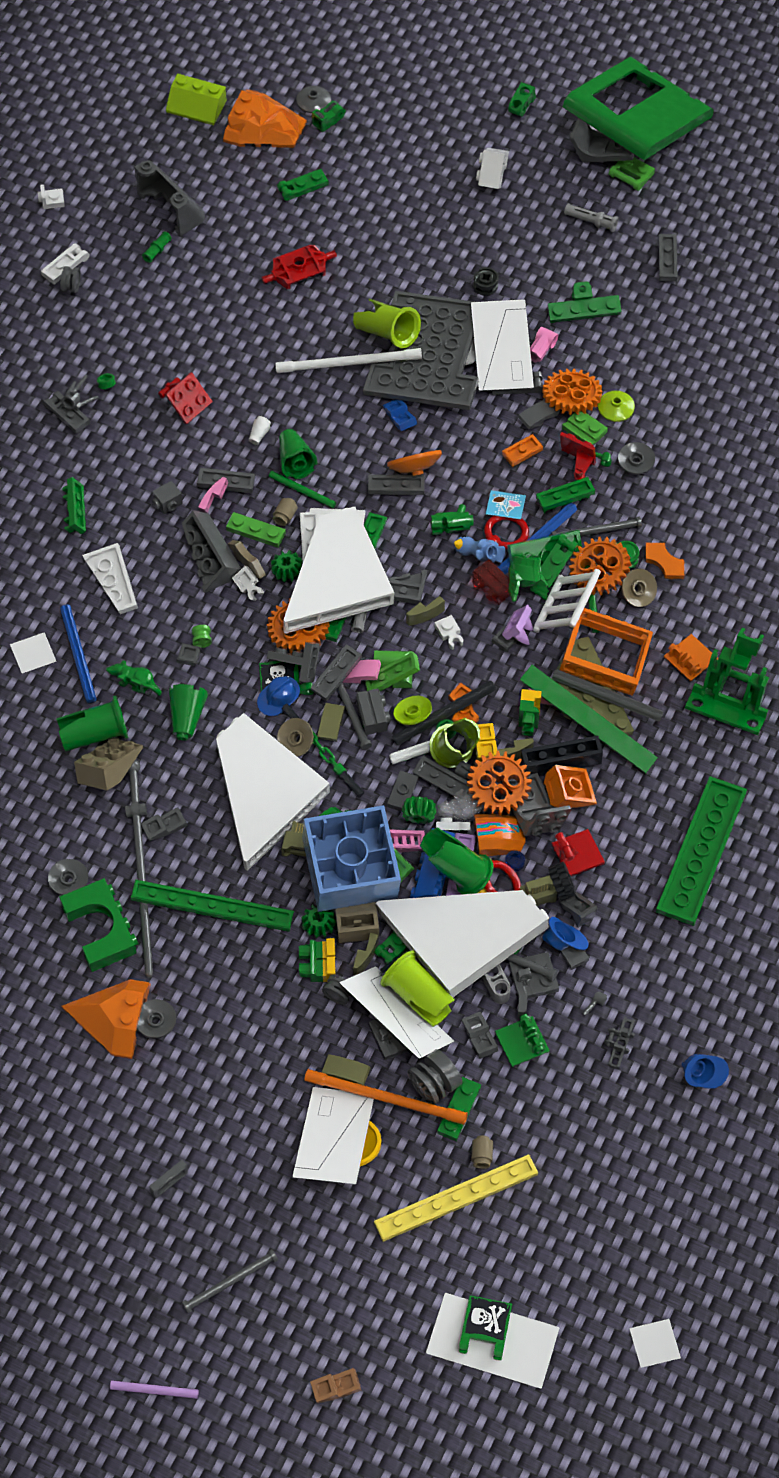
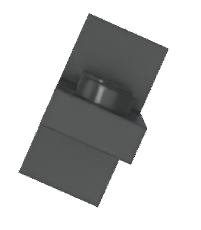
M305 642L304 652L293 651V654L287 653V649L276 647L275 651H268L267 659L302 665L299 681L314 682L320 643Z

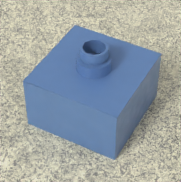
M384 805L304 819L302 839L318 912L398 898L401 878Z

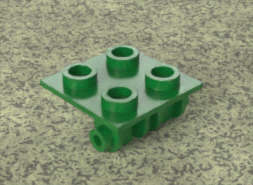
M524 1014L520 1016V1021L495 1031L512 1067L550 1052L533 1016L530 1017Z

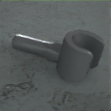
M596 992L592 1002L582 1014L586 1016L596 1004L603 1006L607 1000V995L602 992Z

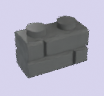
M378 688L357 692L356 702L365 734L370 735L376 732L387 731L388 723H391L389 712L384 710L386 706L385 696L380 695Z

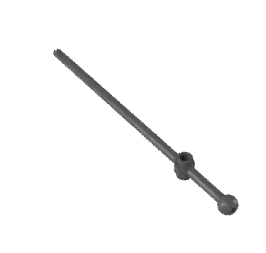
M135 759L127 771L130 776L132 803L125 806L127 818L133 817L138 880L146 881L141 817L142 815H147L146 803L140 804L137 773L140 770V763ZM139 902L146 977L151 978L153 976L148 904Z

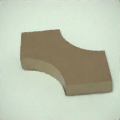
M232 540L228 543L236 560L248 566L257 578L261 579L266 575L258 559L248 552L242 542Z

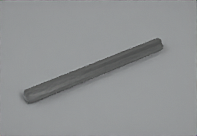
M556 669L552 676V679L653 720L660 721L663 716L662 710Z

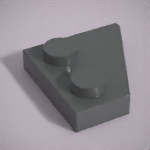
M421 570V573L415 575L408 573L400 577L388 578L394 591V600L419 604L424 591L427 570Z

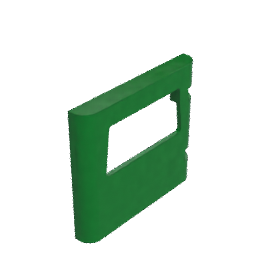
M633 57L623 60L571 91L562 106L643 160H646L712 118L714 113L713 108L698 99L691 98L689 93L658 73L650 72L647 66ZM632 72L637 73L636 79L648 87L657 84L663 88L621 115H617L593 97Z

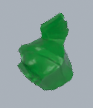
M530 555L529 558L512 557V562L508 568V592L512 602L517 600L519 586L530 587V591L547 600V593L549 592L547 588L548 583L541 572V557Z

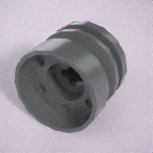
M435 1049L424 1058L425 1064L418 1062L415 1067H411L407 1071L408 1077L418 1094L427 1103L434 1105L439 1102V1099L445 1098L444 1090L451 1093L463 1083L455 1065L438 1049Z

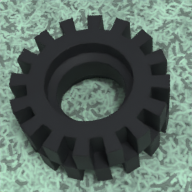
M561 862L548 867L550 877L560 900L564 901L577 896L565 863Z

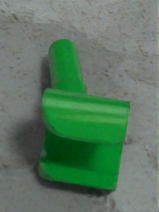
M595 452L596 457L601 459L600 464L602 466L609 467L612 460L609 452H604L603 454Z

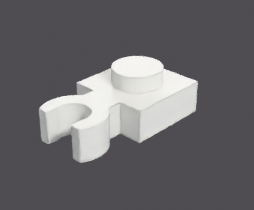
M244 566L232 577L243 593L248 591L249 599L257 600L254 596L255 591L261 595L264 594L263 589L255 585L259 580L248 566Z
M452 615L434 623L442 640H449V648L451 650L454 649L453 642L455 641L463 646V638L458 635L460 634V628Z
M440 818V822H436V828L438 827L441 830H470V822H452V818Z

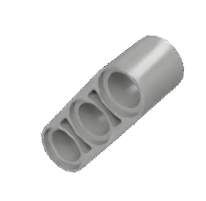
M498 964L481 978L494 1002L504 1004L510 998L511 987L500 964ZM494 972L497 975L492 977L488 973ZM499 989H503L506 992L503 994H499L496 991Z

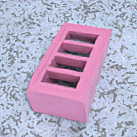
M390 830L393 847L399 853L424 851L420 847L425 836L424 831ZM414 837H417L418 845L415 844Z

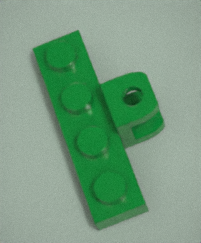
M588 281L575 283L572 291L573 301L548 303L549 321L554 323L620 315L622 311L619 295L592 298V288Z

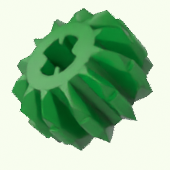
M281 550V555H275L274 560H271L272 574L276 576L277 580L282 579L284 583L289 579L293 582L294 577L298 578L303 564L302 559L296 552L292 554L289 550L287 553H284Z
M412 796L411 798H406L404 806H402L403 817L406 821H411V823L427 824V822H433L436 815V804L433 800L427 799V797Z
M313 904L311 910L305 909V915L301 917V921L303 922L302 928L307 930L308 936L315 934L317 939L319 935L325 938L326 932L332 934V927L336 926L334 912H330V910L318 912Z

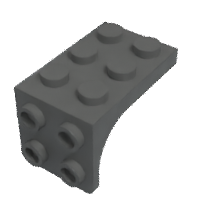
M580 118L576 120L570 140L582 162L633 160L635 154Z
M538 773L530 774L526 778L532 780V783L527 785L531 787V791L526 792L529 795L528 799H523V806L517 804V811L512 808L524 836H538L545 832H557L561 829L572 809L570 806L553 808L550 805V799ZM515 779L508 781L510 785H518Z

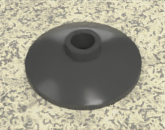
M308 86L298 93L296 101L302 111L312 113L316 109L320 111L331 102L329 92L322 87Z
M633 442L621 448L618 454V462L621 468L628 473L643 474L654 466L655 454L648 445Z
M64 859L51 867L48 873V882L54 892L64 895L86 886L88 871L80 861ZM67 879H72L71 882H65Z
M149 1000L143 1003L137 1029L141 1034L149 1038L164 1037L175 1027L176 1012L164 1000ZM154 1020H160L158 1024H153Z

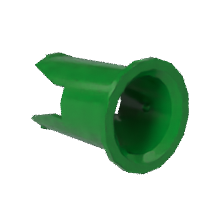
M113 696L109 703L56 718L65 752L118 736H125V739L129 738L116 696Z
M438 827L431 829L423 837L420 847L428 855V860L437 870L456 883L457 890L462 895L476 894L489 882L494 865L492 859L487 855H477L458 839Z

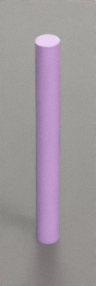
M111 1381L110 1390L198 1399L199 1390L120 1381Z

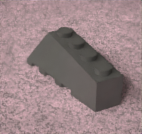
M192 511L182 522L188 544L193 549V560L197 562L199 568L197 573L199 578H202L204 584L202 586L203 592H209L231 582L232 577L241 570V567L209 513Z

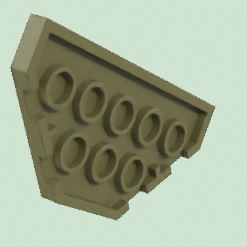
M589 636L575 640L571 656L603 666ZM555 681L628 736L633 735L634 729L623 707ZM594 683V684H596V685H599V686H601V687H604V688H606V689H609V690L615 692L614 689H611V688H608V687H606V686H603V685ZM563 713V716H564L565 718L572 720L571 718H569L567 715H565V714Z

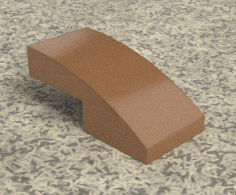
M354 1368L336 1375L329 1374L310 1381L317 1403L338 1399L362 1391Z

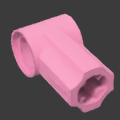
M540 327L535 341L530 347L531 361L535 363L541 362L549 348L552 349L555 346L559 335L544 327Z

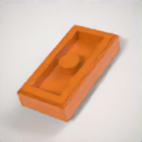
M531 434L504 449L502 455L514 467L543 451V446Z

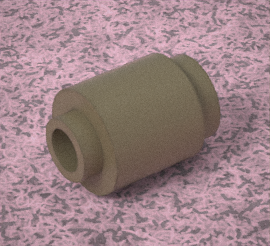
M282 498L273 513V521L279 526L289 524L298 509L296 502L291 498Z
M481 1135L472 1140L471 1161L475 1168H489L490 1163L493 1161V1141L488 1136Z

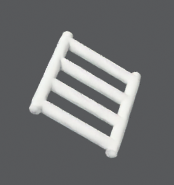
M594 569L590 573L565 577L559 575L536 620L533 631L539 633L542 629L562 626L574 628L601 571ZM588 581L586 587L559 591L564 584ZM581 596L579 602L552 606L556 599ZM574 611L570 618L545 621L548 614Z

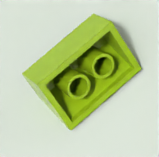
M177 73L170 88L166 112L214 126L227 101L226 87Z

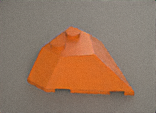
M130 979L62 1005L61 1008L68 1012L112 1056L132 1059L137 1042L136 1030L143 1002H147L151 983Z

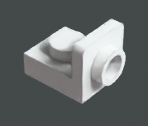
M40 185L41 191L38 192L39 202L43 203V209L65 207L62 189L45 191L44 185Z

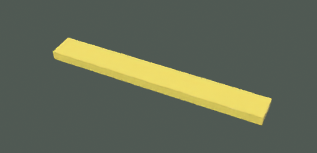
M528 1154L374 1221V1224L382 1242L535 1177L538 1175V1171Z

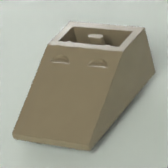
M119 738L109 739L102 746L96 747L95 750L83 755L74 762L78 784L109 790L122 781L143 749V745L136 744L133 741L119 740Z
M375 902L335 909L339 943L369 940L370 933L378 934L379 936Z

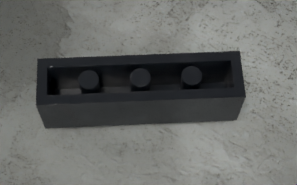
M592 736L521 750V765H527L524 772L545 775L555 765L582 768L602 764L603 750L599 736Z

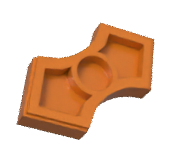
M646 543V563L658 566L662 570L665 579H684V559L672 556L667 551L665 543Z
M460 683L450 693L448 699L453 702L472 690ZM471 704L455 713L452 721L455 722L467 718L477 723L479 716L474 712Z

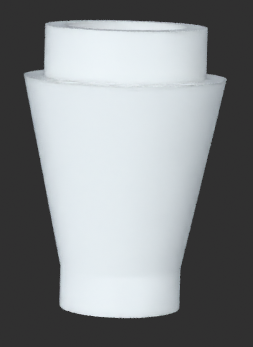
M258 416L257 419H254L248 439L252 444L258 445L271 428V422L267 418Z

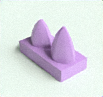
M528 605L513 612L502 634L506 640L514 637L517 641L529 645L525 630L532 631L533 627L529 618L532 609Z

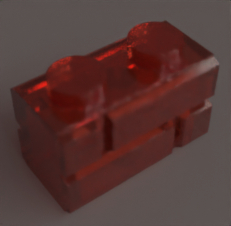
M490 559L472 572L473 585L477 589L481 588L489 601H494L499 605L506 598L510 597L508 592L509 577Z

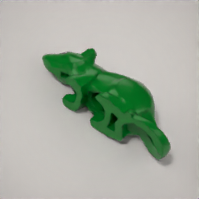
M124 660L121 663L106 668L109 674L122 680L119 682V685L122 687L130 684L132 686L131 689L135 692L145 693L151 689L158 696L162 694V691L154 682L151 671L147 668L127 666Z

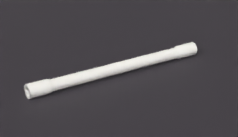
M421 348L395 352L295 362H276V372L286 373L337 366L422 359Z

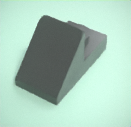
M576 892L577 896L560 901L562 909L573 916L575 924L579 928L595 917L598 908L597 905Z

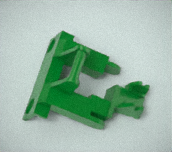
M741 628L733 649L724 646L718 660L719 650L714 649L704 685L694 684L685 709L758 735L768 713V709L761 707L769 677L766 676L768 668L763 667L760 675L752 672L751 676L735 671L732 668L734 666L746 671L752 655L757 656L763 643L764 635L761 634L758 639H753L745 636V628ZM728 676L748 683L743 701L721 693ZM699 700L703 705L696 707L692 704V701ZM753 720L758 726L750 727L747 722Z

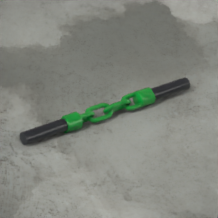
M288 704L282 707V710L290 719L299 718ZM313 732L315 738H313L312 744L317 746L320 756L325 762L331 763L334 766L333 771L345 781L358 798L361 797L364 791L347 773L346 768L341 763L337 764L334 761L335 756L327 747L321 746L317 735ZM325 750L331 756L329 757V760H327V758L322 754L325 753Z

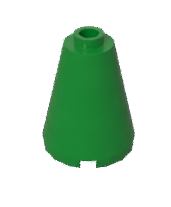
M284 430L279 436L282 473L288 478L289 476L295 479L304 478L314 471L313 468L318 463L317 457L295 430Z
M176 684L173 685V689L169 688L173 735L177 736L178 740L187 741L194 734L208 698V692L201 687L199 690H195L193 685Z

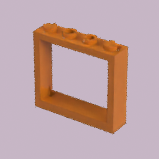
M584 608L576 626L572 628L559 670L633 696L640 679L653 632ZM580 624L642 645L633 676L571 656Z

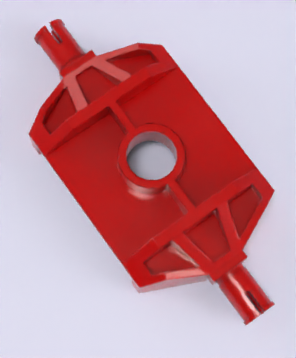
M310 244L273 258V270L271 274L261 277L262 282L266 284L274 280L289 290L292 283L322 273V276H326V262L337 257L335 250L328 253L321 252L315 245ZM300 261L303 262V264L296 265L295 262Z

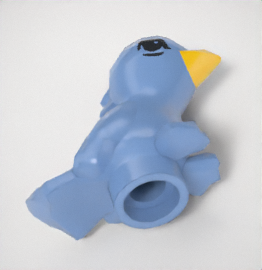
M461 536L454 542L455 549L459 554L464 556L473 554L478 560L485 563H494L495 561L502 563L505 558V547L499 546L493 540L481 539L474 541L469 536Z

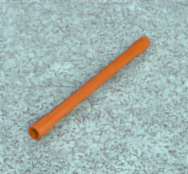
M307 1069L305 1074L306 1082L329 1086L441 1117L465 1125L468 1113L460 1110L426 1103L328 1076L325 1073Z

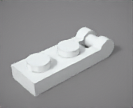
M75 243L42 269L41 274L55 285L61 280L64 266L74 269L81 262H85L90 254L86 250H81V247Z

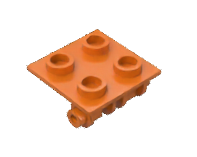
M690 634L679 644H671L668 648L670 651L664 655V658L689 681H692L708 668L712 652Z

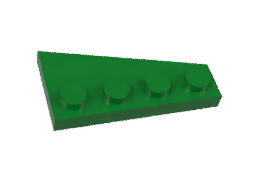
M574 530L507 545L510 564L513 556L529 558L530 555L541 557L540 565L542 566L562 534L567 536V539L571 542L575 541L579 544L578 546L582 547L580 531ZM563 545L560 550L566 553L568 548Z

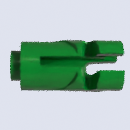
M464 504L459 505L457 512L430 515L432 534H442L443 531L452 533L454 531L470 530V526L474 525L473 515L465 512L466 506Z

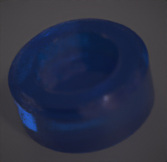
M511 851L506 855L505 863L515 872L520 871L525 866V856L520 851Z

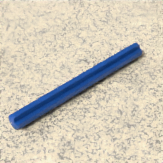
M573 503L567 504L528 540L549 536L551 531H555L577 511L576 505ZM509 557L495 568L497 576L503 577L508 573V568L510 567Z
M68 604L62 605L60 607L84 696L86 702L90 704L97 700L71 607Z

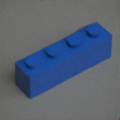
M445 831L446 833H448V834H450L451 836L455 837V833L449 832V831ZM422 852L420 857L422 867L421 870L417 869L415 876L417 885L416 888L412 887L410 898L441 896L446 876L437 870L428 860V855Z

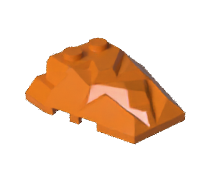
M250 89L242 90L228 116V125L224 132L223 142L239 147H245V144H255L256 147H261V144H271L272 147L294 148L307 120L264 93Z

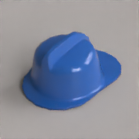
M287 676L273 679L258 696L257 705L259 710L268 716L282 713V707L285 704L290 706L299 697L300 687L297 681Z
M556 917L549 918V928L546 929L542 936L543 940L560 951L570 946L578 950L588 948V940L579 930Z
M693 1054L681 1064L687 1083L695 1087L717 1088L727 1080L729 1075L727 1062L717 1056Z

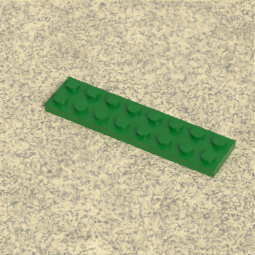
M711 776L709 777L656 908V913L692 926L695 925L746 796L747 789Z

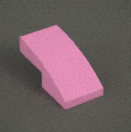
M222 477L207 491L198 506L200 511L208 513L214 497L222 499L229 483L227 478Z
M360 660L343 683L361 684V680H377L381 667L380 660Z

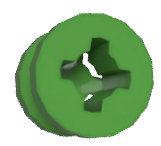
M197 625L192 628L194 646L205 648L211 645L212 640L209 636L211 629L209 626Z

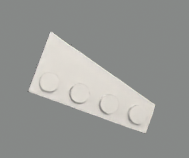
M118 543L82 555L120 614L138 608Z

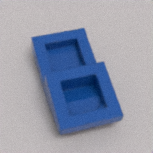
M396 399L383 405L387 415L400 431L417 425L416 418L408 411L407 405L402 400Z

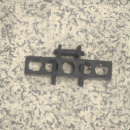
M624 1016L619 1030H615V1028L608 1029L610 1035L604 1043L608 1047H614L608 1066L619 1069L624 1054L629 1053L630 1050L626 1047L629 1038H634L635 1036L634 1033H631L635 1023L634 1019L630 1020ZM626 1022L631 1023L629 1029L624 1027ZM614 1035L618 1036L616 1042L612 1041ZM623 1040L625 1046L618 1045V1041ZM615 1052H621V1055L617 1056ZM614 1058L619 1060L617 1065L612 1064Z

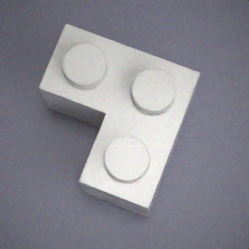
M487 148L483 153H480L479 163H482L481 170L477 171L476 176L479 186L501 188L509 151Z

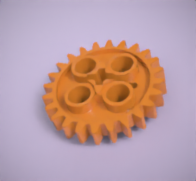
M574 368L570 372L566 369L565 372L559 370L558 374L553 372L552 376H548L547 380L544 381L542 393L545 403H550L549 407L555 406V411L561 409L562 414L569 411V415L572 412L579 415V411L585 414L586 409L592 411L593 407H597L598 403L601 402L602 385H599V380H595V376L589 377V372L583 374V370L576 372Z
M598 537L597 542L593 538H591L590 544L584 542V548L578 546L579 553L574 552L575 558L570 559L572 564L569 566L571 576L590 573L594 569H599L601 571L599 577H604L597 580L591 593L592 595L598 591L601 596L604 590L609 594L610 588L616 591L615 585L622 586L621 580L627 577L626 574L630 572L628 567L631 566L627 549L623 548L621 542L617 544L615 539L610 542L608 537L602 541L601 537ZM588 581L576 582L574 584H577L578 588L586 587Z
M282 601V607L276 605V611H271L272 617H268L269 623L267 624L271 642H275L277 648L280 646L284 649L289 648L290 653L293 650L299 652L301 649L304 650L305 642H315L321 645L320 639L325 640V634L329 633V622L284 633L282 629L289 603L286 604Z
M499 751L496 752V756L489 752L488 758L481 755V762L475 760L474 764L476 767H470L472 773H468L467 778L470 780L466 784L471 787L468 789V794H474L471 800H478L477 807L482 804L484 805V812L490 808L491 814H494L495 810H498L499 815H502L503 810L510 814L511 807L517 811V804L523 806V799H528L529 795L526 792H530L531 787L527 785H530L532 780L526 778L530 776V772H524L527 765L520 766L522 759L520 758L515 761V754L509 758L507 757V751L504 752L503 756H500ZM500 766L503 772H496L493 768ZM515 779L518 785H510L508 781ZM487 780L490 785L483 786L480 781ZM502 793L505 798L502 800L497 799L495 794Z

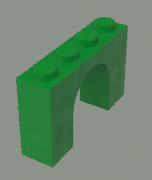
M105 878L59 897L69 922L90 913L105 914L114 922L112 930L107 936L82 947L84 957L91 972L137 954L136 946L138 941L134 934L130 935L128 929L131 927L127 917H122L120 913L123 912L119 900H114V889L111 884L107 885Z

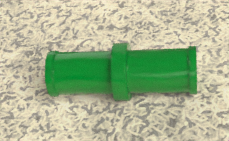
M162 232L156 241L151 242L150 247L142 254L144 261L151 263L157 254L163 252L164 247L172 239L169 233Z

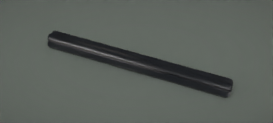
M488 681L431 713L424 721L410 725L392 736L396 745L404 743L496 690L495 684L492 681Z

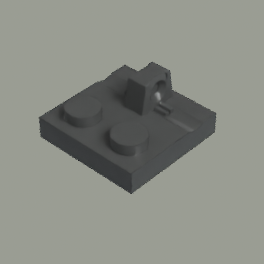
M549 952L524 957L550 970L553 969ZM509 961L518 998L519 992L527 993V999L559 992L557 979L552 982L548 980V977L530 970L529 967L525 968Z
M378 1019L369 1022V1027L385 1060L410 1051Z

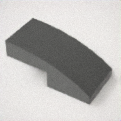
M545 400L524 410L518 415V418L528 429L543 425L544 420L558 416L560 409L555 411V406L549 407L550 403H545Z
M178 807L161 817L157 814L141 823L150 841L170 835L188 826Z
M481 1012L462 1019L464 1028L479 1059L498 1052V1046Z

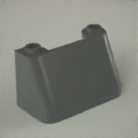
M143 161L134 166L138 195L142 199H145L146 196H153L154 200L163 196L176 209L177 225L175 226V232L180 237L204 221V210L157 165L151 161Z

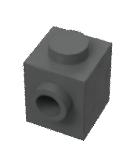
M172 480L153 491V505L157 510L160 509L163 514H166L183 504L182 493Z

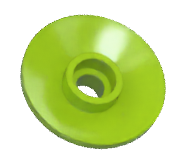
M622 391L607 392L602 395L601 402L598 403L599 413L605 419L613 422L627 420L632 416L635 409L631 396Z
M423 696L405 698L396 705L394 717L397 722L403 725L420 723L430 715L432 704L429 699Z

